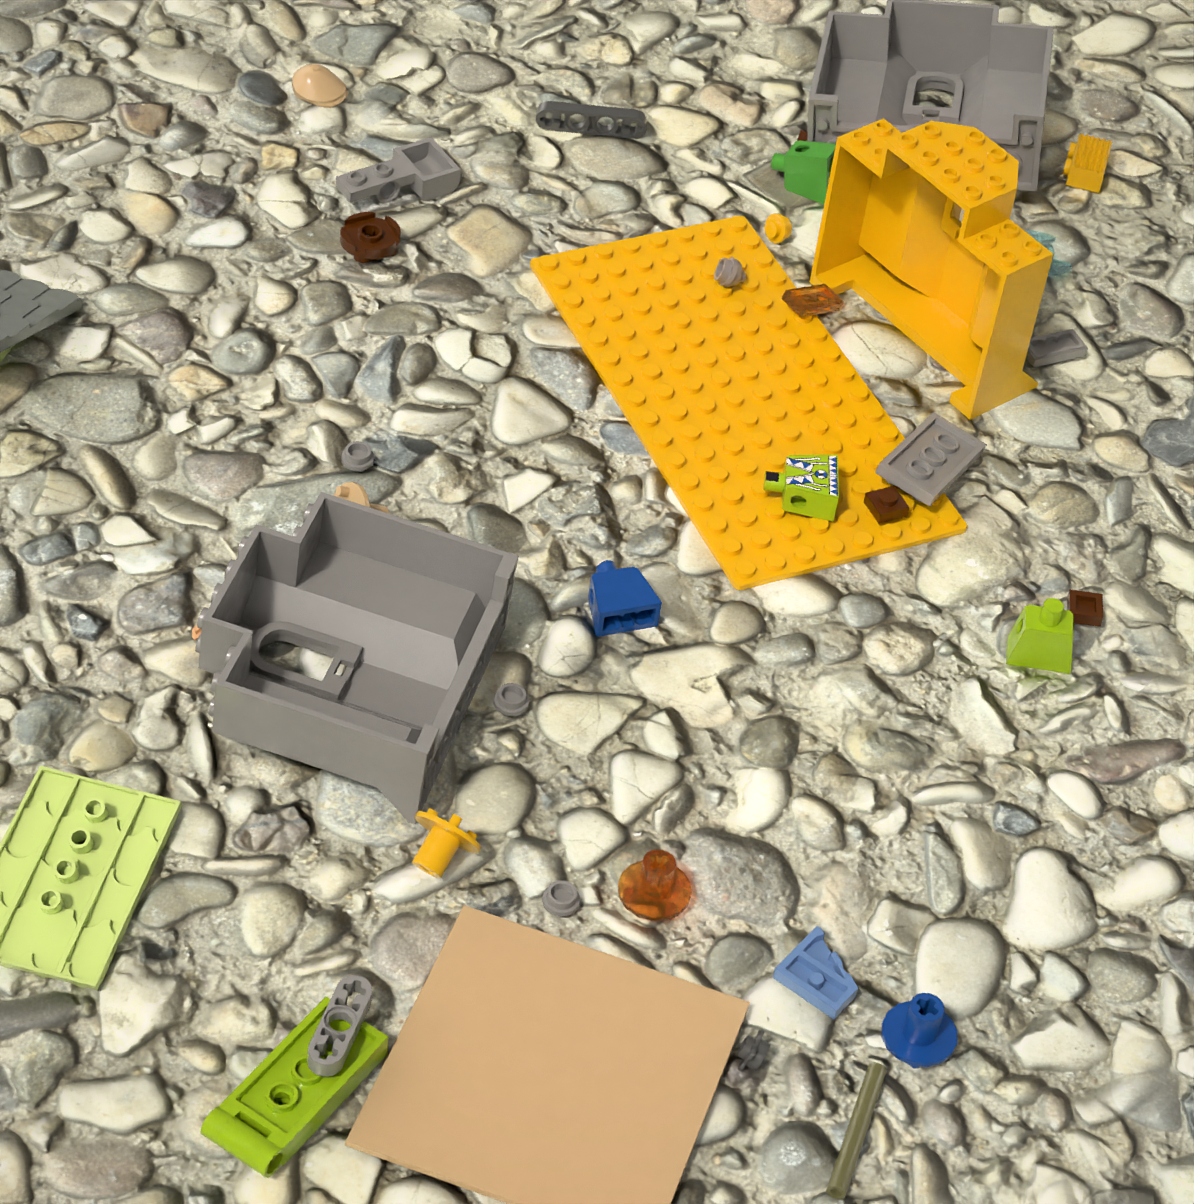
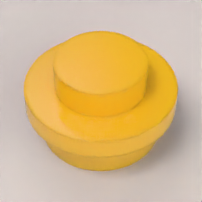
M776 213L771 214L767 218L765 233L772 243H782L791 235V222L786 216Z

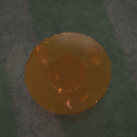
M661 849L649 851L644 855L643 860L627 867L622 872L617 886L619 899L624 907L635 916L650 921L672 920L679 916L688 907L692 895L690 881L684 872L676 867V860L673 855Z

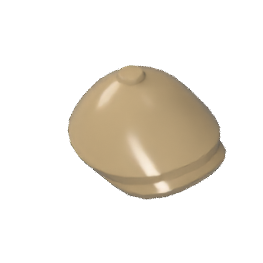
M312 63L302 66L293 75L292 90L295 96L319 107L332 108L338 106L348 95L344 82L332 71L320 64Z

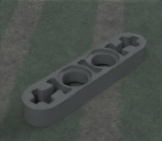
M545 101L540 103L536 110L537 125L548 131L636 139L642 137L647 130L646 115L636 109ZM546 113H551V118H546ZM561 114H565L564 120H561ZM574 114H580L585 120L575 123L570 120V117ZM602 117H609L613 120V123L605 126L601 125L598 120ZM619 119L622 120V126H618ZM632 121L637 122L636 127L631 126Z

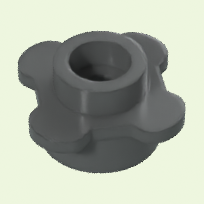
M760 1029L754 1038L747 1035L737 1052V1056L742 1058L738 1065V1070L742 1071L746 1065L756 1071L763 1062L771 1043L762 1039L764 1030Z

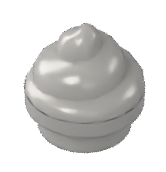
M723 257L717 264L714 273V279L719 281L720 285L724 287L735 286L739 282H745L747 279L746 273L742 269V264L733 257L729 259Z

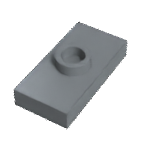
M1074 329L1031 338L1026 359L1034 368L1086 356L1088 347Z

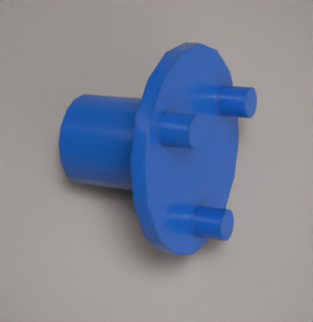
M920 993L914 996L911 1001L897 1004L887 1012L882 1021L881 1037L887 1050L898 1060L909 1064L914 1069L939 1065L950 1058L956 1048L957 1029L952 1019L944 1012L943 1002L931 993Z

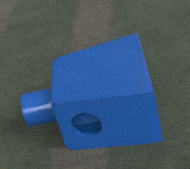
M611 560L601 562L596 568L597 573L591 575L588 593L596 636L600 637L658 627L662 602L639 569L636 567L617 569L615 563Z

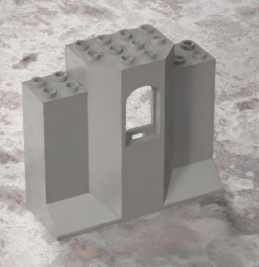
M887 0L884 15L828 11L808 99L807 141L836 144L837 137L883 118L900 132H905L931 120L976 127L1019 161L1017 190L1037 191L1054 26L998 23L999 5L926 0ZM924 89L949 91L954 94L952 108L913 105L915 92ZM923 114L939 115V118L922 117V115H923Z
M320 492L314 504H308L303 517L302 527L296 526L292 536L256 524L250 536L242 538L237 559L229 561L223 584H216L211 597V605L209 608L204 607L197 622V628L201 629V634L195 651L200 653L199 669L215 674L210 691L215 693L209 708V716L213 717L212 732L377 787L409 823L416 824L417 821L414 816L418 811H422L505 629L519 556L324 492ZM285 641L334 657L323 680L320 681L268 664L262 660L259 650L270 642ZM340 664L347 666L342 676L336 675Z

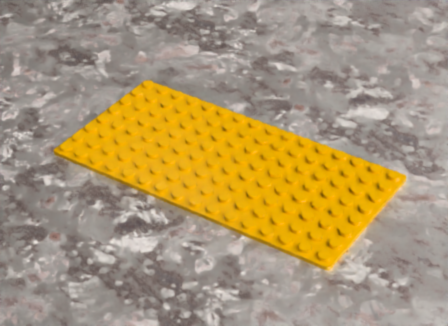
M733 216L544 255L530 260V268L736 590H744L966 532L967 523L945 493L931 506L915 500L912 495L895 486L909 506L907 517L878 524L864 504L865 493L894 486L875 472L879 463L905 438L816 314L800 316L783 300L802 295L746 217ZM723 257L727 259L730 257L736 258L742 264V269L746 273V281L739 282L735 286H721L720 282L714 279L715 269L719 261ZM805 303L806 305L803 307L804 309L811 308L808 306V303ZM789 455H838L839 499L834 521L787 512L782 509V492L763 490L765 471L783 473L785 460Z

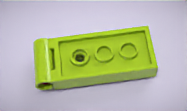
M325 997L218 1107L208 1114L201 1126L200 1132L203 1136L265 1178L271 1177L280 1165L284 1166L387 1056L389 1037L363 1021L342 1069L337 1074L328 1077L314 1074L307 1064L308 1046L329 1004L330 999L328 997ZM343 1019L334 1020L329 1024L335 1031H346L351 1027L350 1023ZM328 1043L325 1054L319 1056V1058L327 1059L329 1055H332L333 1045Z

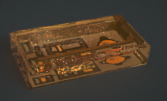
M826 284L785 290L781 298L800 317L840 311L844 303Z

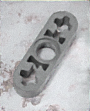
M350 975L339 981L308 1046L307 1064L314 1074L328 1077L337 1074L342 1069L371 1006L372 985L366 978ZM353 992H357L360 995L355 996L352 1008L347 1006L348 996H351ZM343 1019L349 1022L351 1027L346 1031H335L329 1024L334 1020ZM328 1043L332 1044V1055H329L327 1059L319 1058V1056L325 1054Z

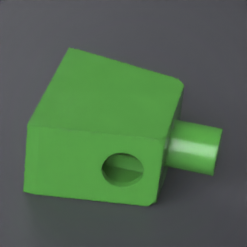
M796 141L786 154L776 152L773 155L771 169L784 172V187L787 191L824 205L836 144Z

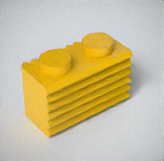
M1083 133L1079 134L1077 143L1071 142L1064 166L1062 175L1068 176L1066 186L1099 193L1112 141H1106L1105 138L1101 140L1100 137H1090L1088 134L1085 136Z

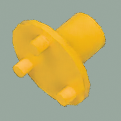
M429 808L427 812L418 811L414 816L416 821L427 829L429 833L412 863L425 873L441 879L458 848L477 854L482 847L475 840L477 838L475 833L469 830L465 833L458 828L462 821L461 817L452 814L447 822L437 817L439 814L437 811Z

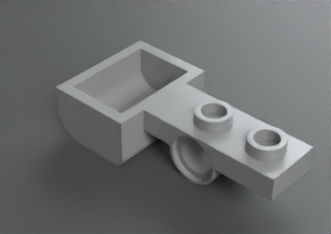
M429 137L393 148V159L336 176V187L350 203L373 195L380 202L388 203L398 196L401 187L409 185L423 201H428L453 192L460 183L461 169L435 140Z

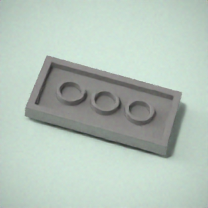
M933 412L879 463L875 473L883 477L889 484L897 486L912 495L915 500L931 506L982 455L987 444Z

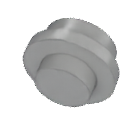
M355 441L345 447L341 454V462L350 470L363 471L373 465L374 454L368 444Z
M507 683L502 685L495 693L493 703L498 712L507 716H517L527 710L529 697L525 689L519 684Z
M559 880L551 883L545 889L542 903L549 913L556 916H568L578 909L580 896L572 883Z

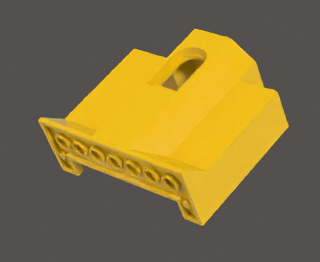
M883 118L837 137L810 283L827 298L834 297L849 289L855 291L965 385V387L951 393L949 402L971 420L1038 386V382L1023 371V366L1053 253L1010 219L1017 191L1019 161L1006 152L1005 149L997 145L976 127L931 120L905 132H900ZM961 209H964L965 211L963 215L962 222H960L959 217Z

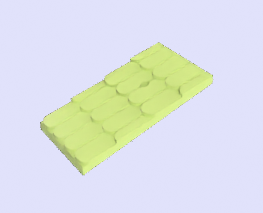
M40 766L0 843V966L34 973L44 978L57 979L83 988L98 990L119 943L121 944L160 853L164 850L181 810V801ZM86 840L83 844L77 845L80 841Z

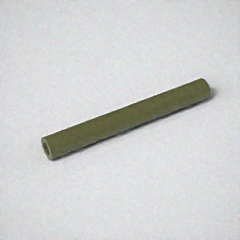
M874 1062L868 1065L826 1189L827 1194L832 1198L844 1199L846 1197L887 1073L886 1067L880 1063Z

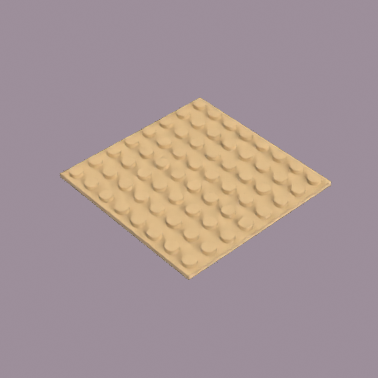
M463 905L345 1141V1146L507 1204H671L747 1014L750 1002Z

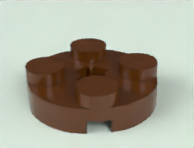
M375 212L356 213L349 216L345 220V225L340 229V243L349 254L354 255V260L359 263H368L371 259L394 256L399 252L400 226L394 219L386 215L384 220L376 218Z

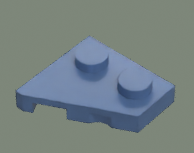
M816 926L774 969L773 978L832 1019H835L856 997L858 986L851 975L843 969V962L836 951L831 953L823 940L825 935L823 930Z

